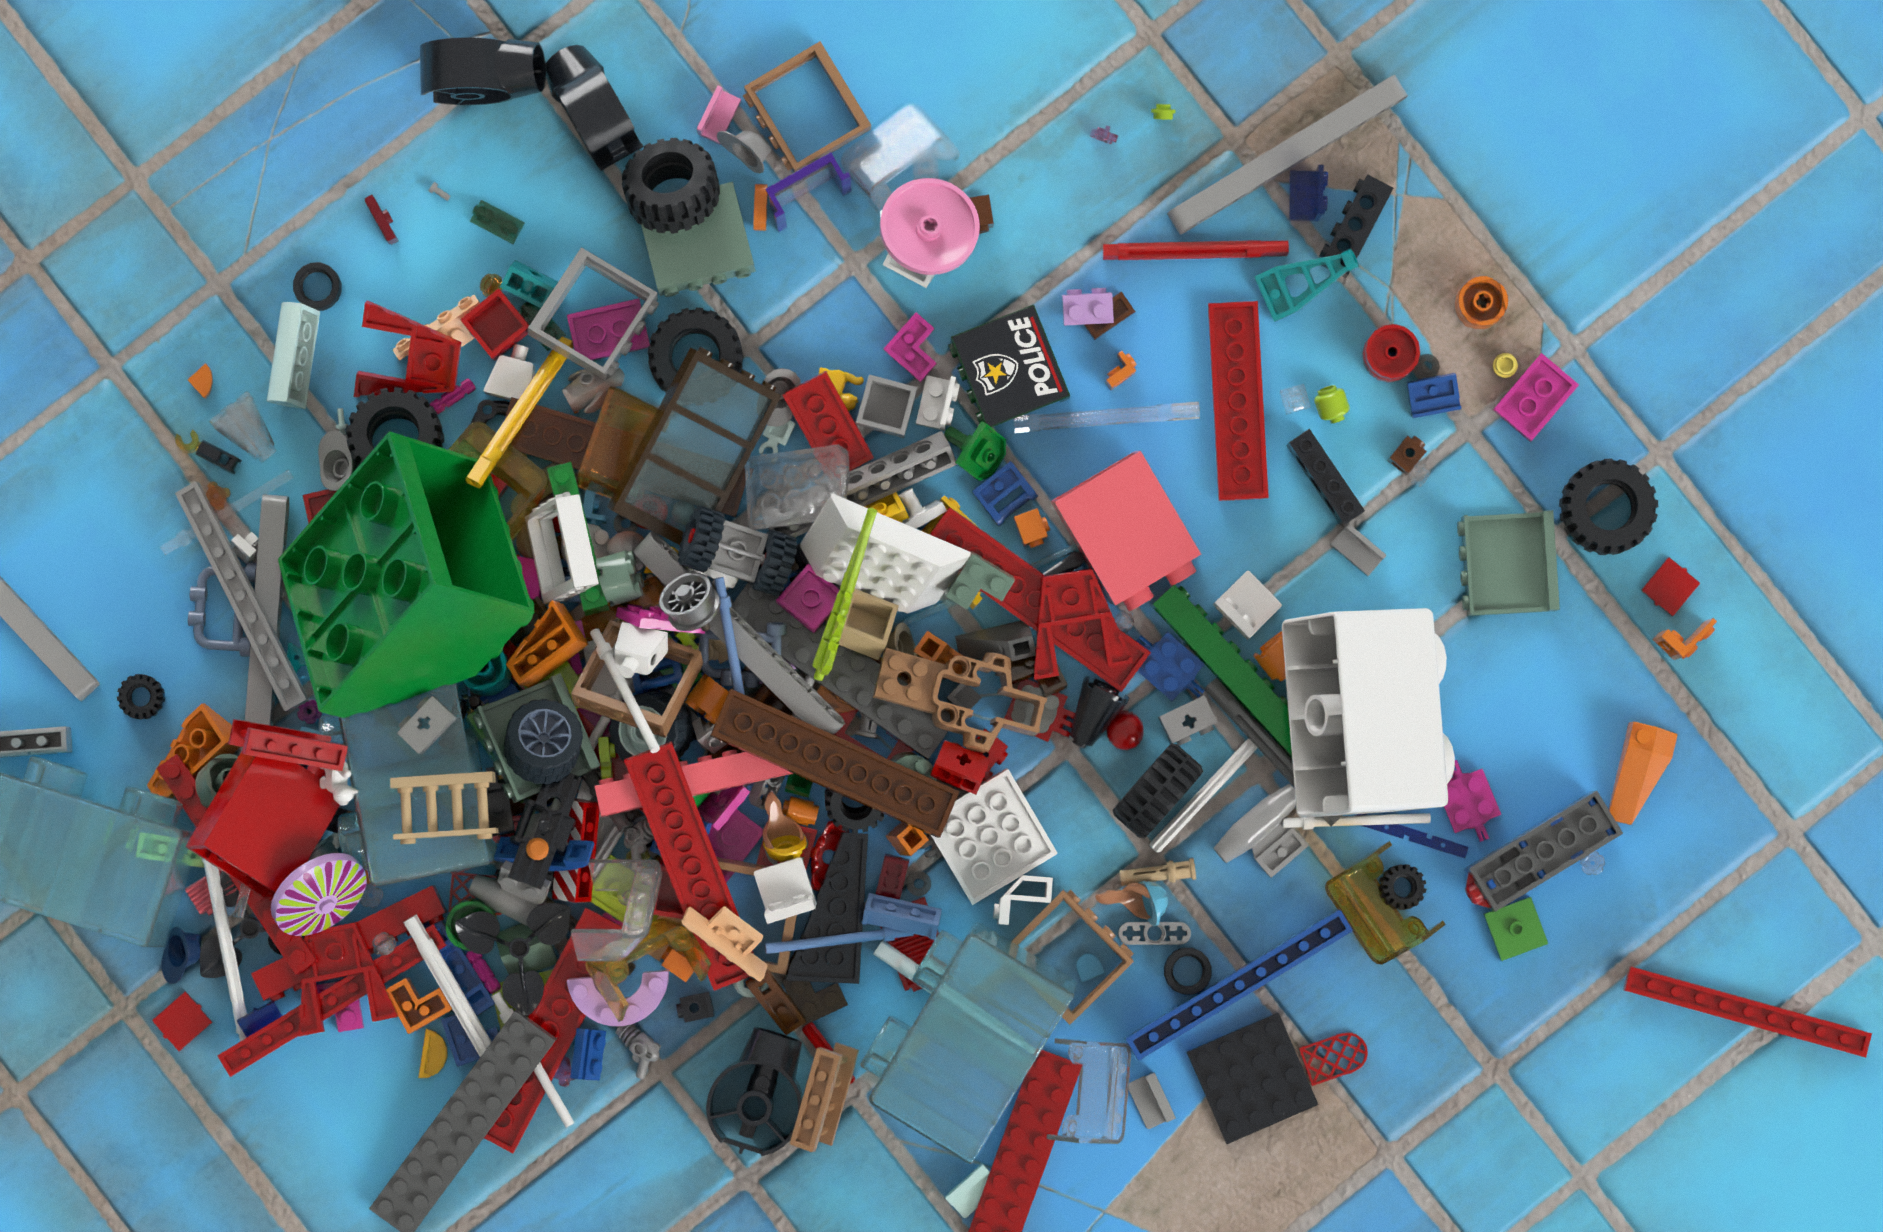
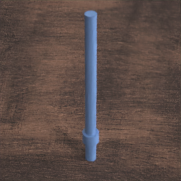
M718 577L714 579L716 592L721 600L719 610L733 688L735 691L745 695L729 608L732 607L730 596H727L724 577Z
M882 927V930L765 944V953L875 940L887 942L894 941L895 938L913 936V933Z

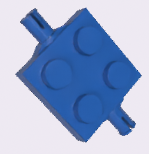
M1167 632L1160 641L1153 645L1142 635L1139 639L1146 645L1138 639L1136 640L1151 651L1150 655L1138 669V672L1168 699L1173 701L1180 692L1189 689L1197 698L1201 694L1194 688L1203 694L1205 690L1194 680L1196 674L1205 664L1174 636Z

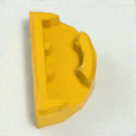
M427 1028L425 1030L418 1078H429L439 1073L445 1066L448 1057L447 1045L444 1039L436 1031Z

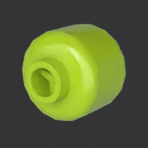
M1331 385L1318 390V395L1315 397L1314 402L1320 419L1330 420L1331 424L1344 420V415L1350 410L1344 389Z

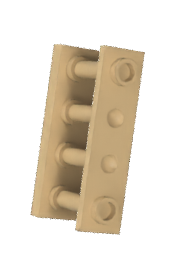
M495 772L390 778V788L397 789V793H400L402 834H393V839L400 840V844H416V839L465 835H477V840L492 839V834L499 832L498 828H489L487 788H489V783L496 782ZM464 784H474V788H477L479 829L464 830L461 789H464ZM438 786H448V790H451L452 831H438L436 802ZM423 787V792H426L428 832L413 833L410 793H413V788Z

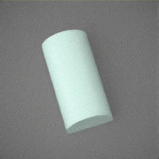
M281 303L267 402L306 409L320 311L302 303Z

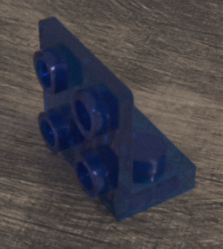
M1318 165L1315 171L1290 170L1289 221L1318 222L1321 216L1325 214V211H1327L1328 197L1323 196V190L1328 185V171H1324V165Z

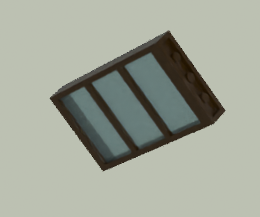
M690 347L607 505V508L678 545L682 542V535L686 530L685 527L687 522H689V517L698 505L721 512L782 396L774 392L777 388L764 380L762 384L754 381L755 375L743 369L740 373L733 370L734 364L723 358L719 362L712 359L713 353L702 347H699L698 351Z

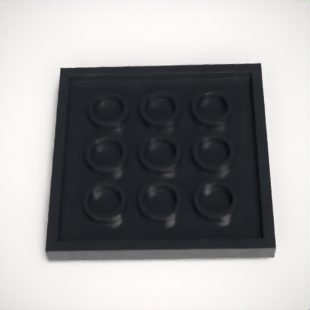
M1279 1012L1187 1051V1055L1226 1144L1319 1105Z

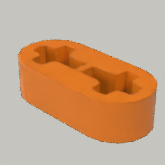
M755 184L753 230L766 231L768 201L766 188H768V184Z

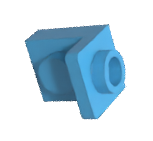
M586 487L583 509L587 524L599 527L601 523L607 524V516L593 514L594 511L599 510L601 497L597 496L596 489Z

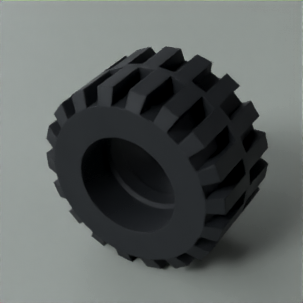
M826 788L825 808L827 816L830 820L833 819V824L836 827L842 825L843 831L847 832L848 829H852V833H858V829H862L864 833L868 831L869 826L875 828L877 820L882 821L884 819L883 813L868 806L852 808L845 805L841 800L843 795Z

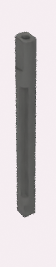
M1215 678L1204 690L1294 787L1292 759L1220 680ZM1343 815L1322 816V818L1330 826H1333Z

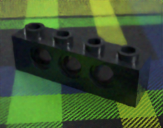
M1368 174L1364 180L1359 178L1353 192L1357 193L1353 202L1347 201L1342 211L1345 217L1342 223L1336 222L1330 234L1334 238L1330 245L1325 243L1319 257L1341 254L1342 252L1337 249V243L1344 241L1348 243L1349 249H1352L1357 258L1394 188ZM1368 198L1372 202V208H1362L1359 203L1360 199ZM1357 220L1361 225V229L1358 231L1351 230L1348 226V221ZM1341 259V265L1346 267L1343 259ZM1350 271L1346 272L1342 277L1347 278Z
M1310 429L1286 445L1341 527L1365 512Z

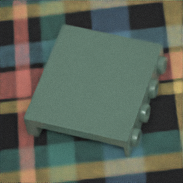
M733 182L720 185L719 201L717 206L713 207L714 211L709 217H704L705 221L703 223L693 225L692 229L688 231L683 229L679 230V233L674 234L666 231L664 234L656 232V229L651 231L644 228L643 224L641 225L660 296L672 297L679 294V291L689 289V291H695L703 288L705 284L713 283L718 285L725 283L729 278H746L752 272H756Z
M1553 510L1539 513L1484 516L1464 515L1461 517V521L1457 522L1458 536H1462L1463 546H1459V559L1464 561V571L1460 573L1461 585L1465 586L1466 596H1462L1463 611L1467 610V616L1560 610Z
M561 673L552 676L545 682L483 707L478 706L475 709V715H473L474 722L477 728H482L486 737L483 738L485 748L488 752L493 753L496 760L493 762L494 769L498 776L502 775L505 781L503 785L504 792L508 799L512 798L514 803L538 794L542 783L534 784L516 775L511 767L508 766L503 752L507 725L512 714L521 705L527 704L532 700L547 699L558 701L569 707L576 714L578 721H580L583 732L582 745L577 763L571 770V774L582 776L596 770L600 766Z

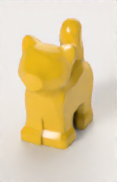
M820 367L819 374L827 371L848 411L854 409L856 403L859 402L858 398L850 393H843L847 382L861 385L864 379L841 370H829Z

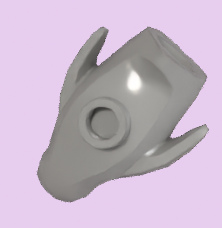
M618 367L613 376L608 375L604 381L588 370L583 369L569 376L568 381L572 382L562 389V392L574 414L584 408L585 413H592L605 404L610 393L617 386L622 385L625 374Z

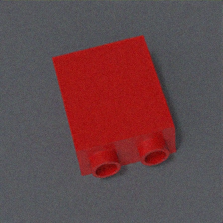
M241 751L185 847L264 899L272 900L281 883L294 870L308 861L340 805L334 800L333 793L327 789L320 788V778L326 777L324 769L315 766H308L306 769L297 763L246 755Z

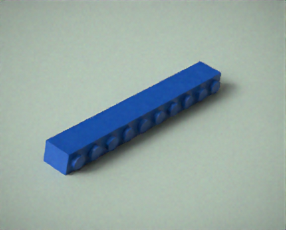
M1337 909L1124 1039L1139 1061L1351 933L1353 929L1342 911Z

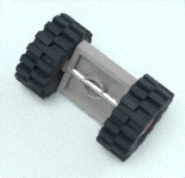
M698 505L693 510V514L690 515L689 522H687L685 527L686 530L682 535L683 539L680 542V550L678 552L679 565L703 573L711 569L750 582V586L754 590L778 596L780 591L784 589V584L787 583L788 576L791 574V567L794 565V556L797 552V539L770 529L765 534L726 521L725 515L722 512Z

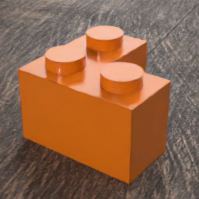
M409 977L387 988L398 1016L408 1034L419 1030L453 1010L440 988L421 998Z

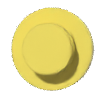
M1509 353L1499 354L1493 361V370L1501 378H1509L1517 371V360Z

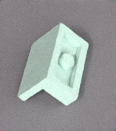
M983 1163L945 1196L946 1200L954 1206L963 1218H967L976 1210L990 1171Z

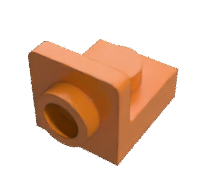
M1121 351L1117 354V358L1124 367L1121 369L1120 366H1117L1107 374L1109 378L1106 379L1105 383L1110 390L1135 374L1136 369L1134 367L1137 364L1129 353L1125 355Z

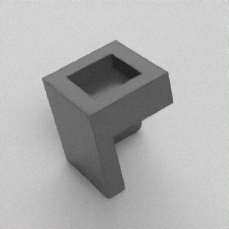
M960 683L947 697V700L954 705L972 709L982 697L970 686Z

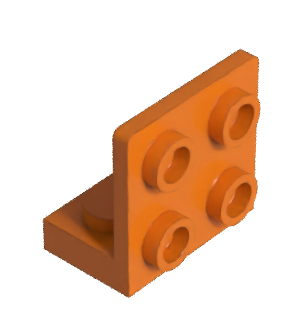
M1714 618L1704 621L1684 643H1682L1684 641L1683 637L1675 630L1670 631L1669 629L1659 632L1652 640L1673 660L1688 658L1698 649L1696 643L1703 639L1706 640L1715 631L1713 625L1717 621Z

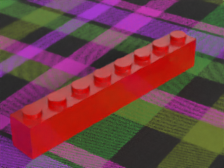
M432 885L355 923L372 955L376 953L375 947L384 944L386 948L398 942L397 937L404 933L407 936H411L404 924V921L417 914L422 924L429 922L430 925H433L444 919L443 914L447 913V909L436 886ZM284 957L251 973L263 1001L271 999L273 1003L285 997V991L291 988L294 991L301 989L303 971L295 975Z

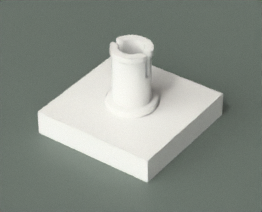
M913 488L898 495L909 512V518L903 520L902 523L915 529L947 511L943 503L938 500H934L922 507Z

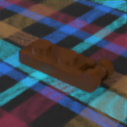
M768 968L760 982L752 977L745 981L749 990L785 1036L806 1023L804 1015L778 984ZM767 983L769 988L762 991L760 986Z

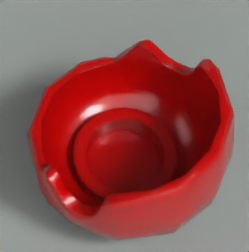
M1122 710L1108 726L1106 733L1109 742L1115 748L1127 751L1136 748L1143 740L1144 727L1141 719L1131 711Z

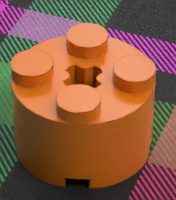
M1479 276L1469 280L1459 290L1455 299V310L1458 318L1465 326L1473 329H1486L1493 326L1503 317L1508 306V295L1504 286L1488 276ZM1479 298L1487 303L1483 308L1476 303Z
M1281 631L1260 647L1262 651L1260 655L1256 652L1253 655L1270 679H1277L1280 682L1286 679Z
M704 674L687 696L688 699L685 703L712 724H715L729 691Z

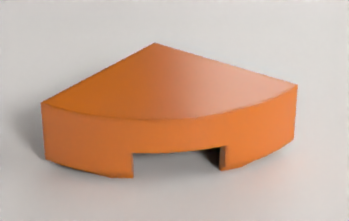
M206 363L188 379L191 385L205 399L210 394L213 384L212 371Z

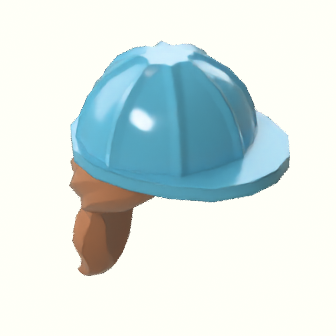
M1151 881L1130 883L1123 890H1107L1095 896L1096 900L1104 905L1123 904L1136 917L1147 919L1154 927L1159 925L1160 917L1164 914L1168 905L1166 891L1159 884Z

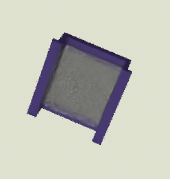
M831 152L766 188L778 232L787 228L785 212L782 207L827 181L834 179L843 196L852 191L849 172L843 174Z

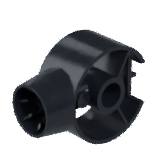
M447 38L423 43L420 45L421 95L433 92V102L438 104L487 105L543 92L546 84V61L542 46L539 42L514 39L502 41L488 38Z
M568 46L549 58L546 62V81L551 96L562 104L600 171L644 147L634 132L635 127L607 80L604 67L584 46Z
M753 1028L739 1061L729 1065L720 1073L708 1094L706 1104L707 1120L711 1131L720 1143L724 1142L739 1147V1154H742L743 1150L746 1149L765 1156L778 1151L791 1140L794 1128L786 1136L773 1122L770 1115L773 1111V1095L777 1086L779 1072L789 1080L796 1092L799 1113L803 1093L796 1079L802 1041L768 1029ZM755 1064L747 1089L740 1097L737 1108L713 1113V1096L719 1081L728 1072L737 1067ZM751 1096L762 1098L767 1106L766 1113L760 1117H752L745 1111L744 1101ZM738 1113V1117L742 1120L739 1135L753 1139L757 1126L766 1123L782 1141L766 1148H759L725 1137L726 1135L718 1127L715 1118Z

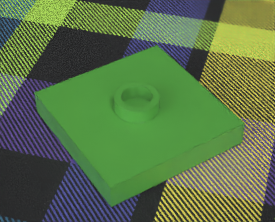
M1531 897L1506 905L1496 912L1483 914L1501 961L1548 944Z

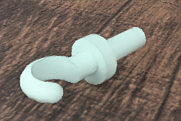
M343 408L337 409L339 425H336V429H339V432L342 434H346L345 428H347L348 424H345Z

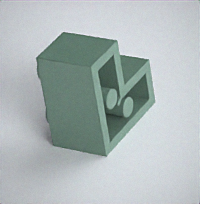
M971 551L970 557L949 585L945 595L950 600L968 609L980 589L1003 601L1015 579L1014 576Z

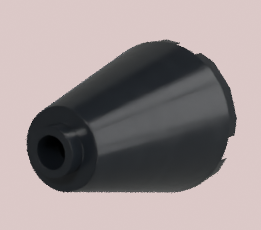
M1086 676L1082 682L1070 736L1073 738L1072 742L1082 748H1086L1087 745L1093 746L1130 699L1126 694L1122 698L1118 695L1120 692L1118 689L1095 678L1093 682H1090L1089 676Z

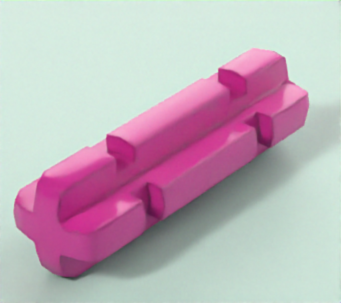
M469 378L465 379L460 383V386L456 385L454 392L444 393L440 399L437 398L432 401L430 406H433L437 414H440L445 410V407L449 408L464 398L466 393L470 394L476 389L473 382Z
M472 951L467 952V959L473 964L472 967L481 981L485 983L484 986L490 994L497 992L501 985L494 978L495 975L486 961L482 959L483 956Z

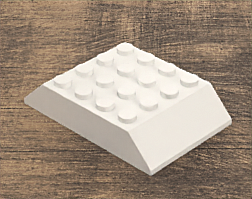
M832 493L800 544L802 551L817 576L824 578L827 582L836 583L841 586L868 508ZM877 512L855 589L899 605L897 611L908 614L936 604L968 560L971 552Z

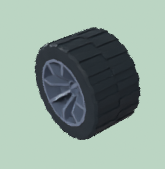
M547 699L532 700L527 704L521 705L517 711L515 710L508 722L503 745L504 757H506V762L513 772L523 780L533 782L534 784H551V782L560 781L563 777L570 774L577 763L583 739L582 726L576 714L566 705Z

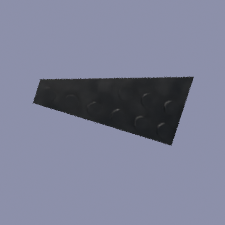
M841 833L816 896V908L811 910L800 939L862 932L868 834ZM862 942L795 950L784 980L859 984Z

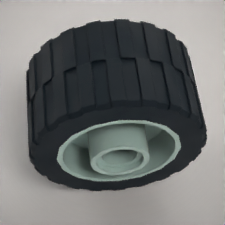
M657 690L633 696L639 708L662 716L673 695L669 694V692H659ZM683 703L666 738L653 734L659 746L672 741L678 759L688 750L693 738V722L686 705ZM610 718V742L614 744L615 753L619 755L623 762L624 759L649 750L639 728Z

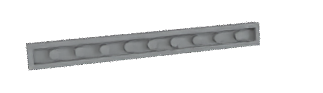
M195 481L179 490L175 495L284 711L289 712L309 701V698L200 482Z

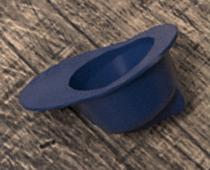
M179 927L171 929L161 960L162 974L168 983L176 984L183 976L185 968L199 960L202 941L200 934L183 932Z

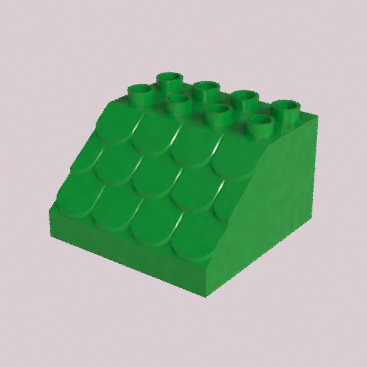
M389 431L278 558L319 712L346 718L357 713L369 712L389 703L396 704L440 686L453 685L476 676L491 659L500 655L504 644L520 627L526 626L531 621L534 613V603L529 597L522 575V565L517 559L510 537V527L505 521L498 499V489L494 486L491 474H489L481 488L466 482L467 475L478 459Z

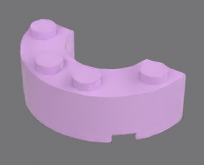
M669 969L643 972L642 983L639 989L630 997L623 999L611 998L603 994L597 987L594 976L569 978L567 985L574 1003L587 1017L608 1026H626L641 1021L657 1008L667 990Z

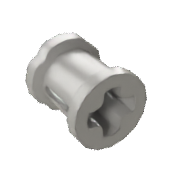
M861 714L859 730H856V735L877 739V724Z

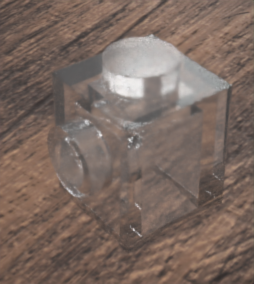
M937 148L912 149L913 180L923 178L938 179Z

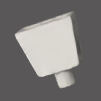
M514 344L511 357L504 355L498 357L484 387L485 394L506 400H511V397L516 399L521 397L535 376V365L525 361L528 347Z
M622 622L614 650L615 667L619 669V673L625 678H631L634 673L650 674L668 652V632L639 628Z

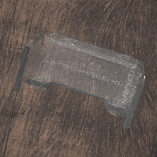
M590 859L588 864L595 891H618V901L622 905H626L627 909L622 929L571 930L577 960L620 961L626 958L649 934L662 879L661 865L656 860Z
M1055 1038L1054 1043L1070 1045L1068 1055L1071 1062L1082 1065L1079 1073L1076 1115H1068L1062 1124V1134H1047V1139L1073 1143H1120L1124 1138L1131 1063L1130 1047L1125 1043Z

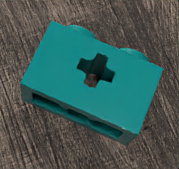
M515 260L510 265L500 288L541 308L558 281Z

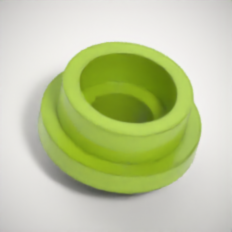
M1156 104V108L1151 109V113H1153V119L1172 120L1176 109H1171V104Z

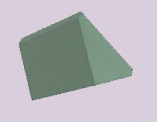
M521 923L500 931L496 937L511 942L515 938L526 939L534 931ZM537 935L528 943L530 947L529 953L523 958L524 973L531 970L538 971L557 963L558 959L552 945L541 943ZM497 942L500 957L508 974H520L518 958L510 954L508 946Z

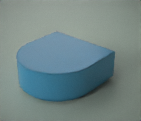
M1084 954L1077 960L1076 969L1082 983L1105 973L1099 958L1093 954Z

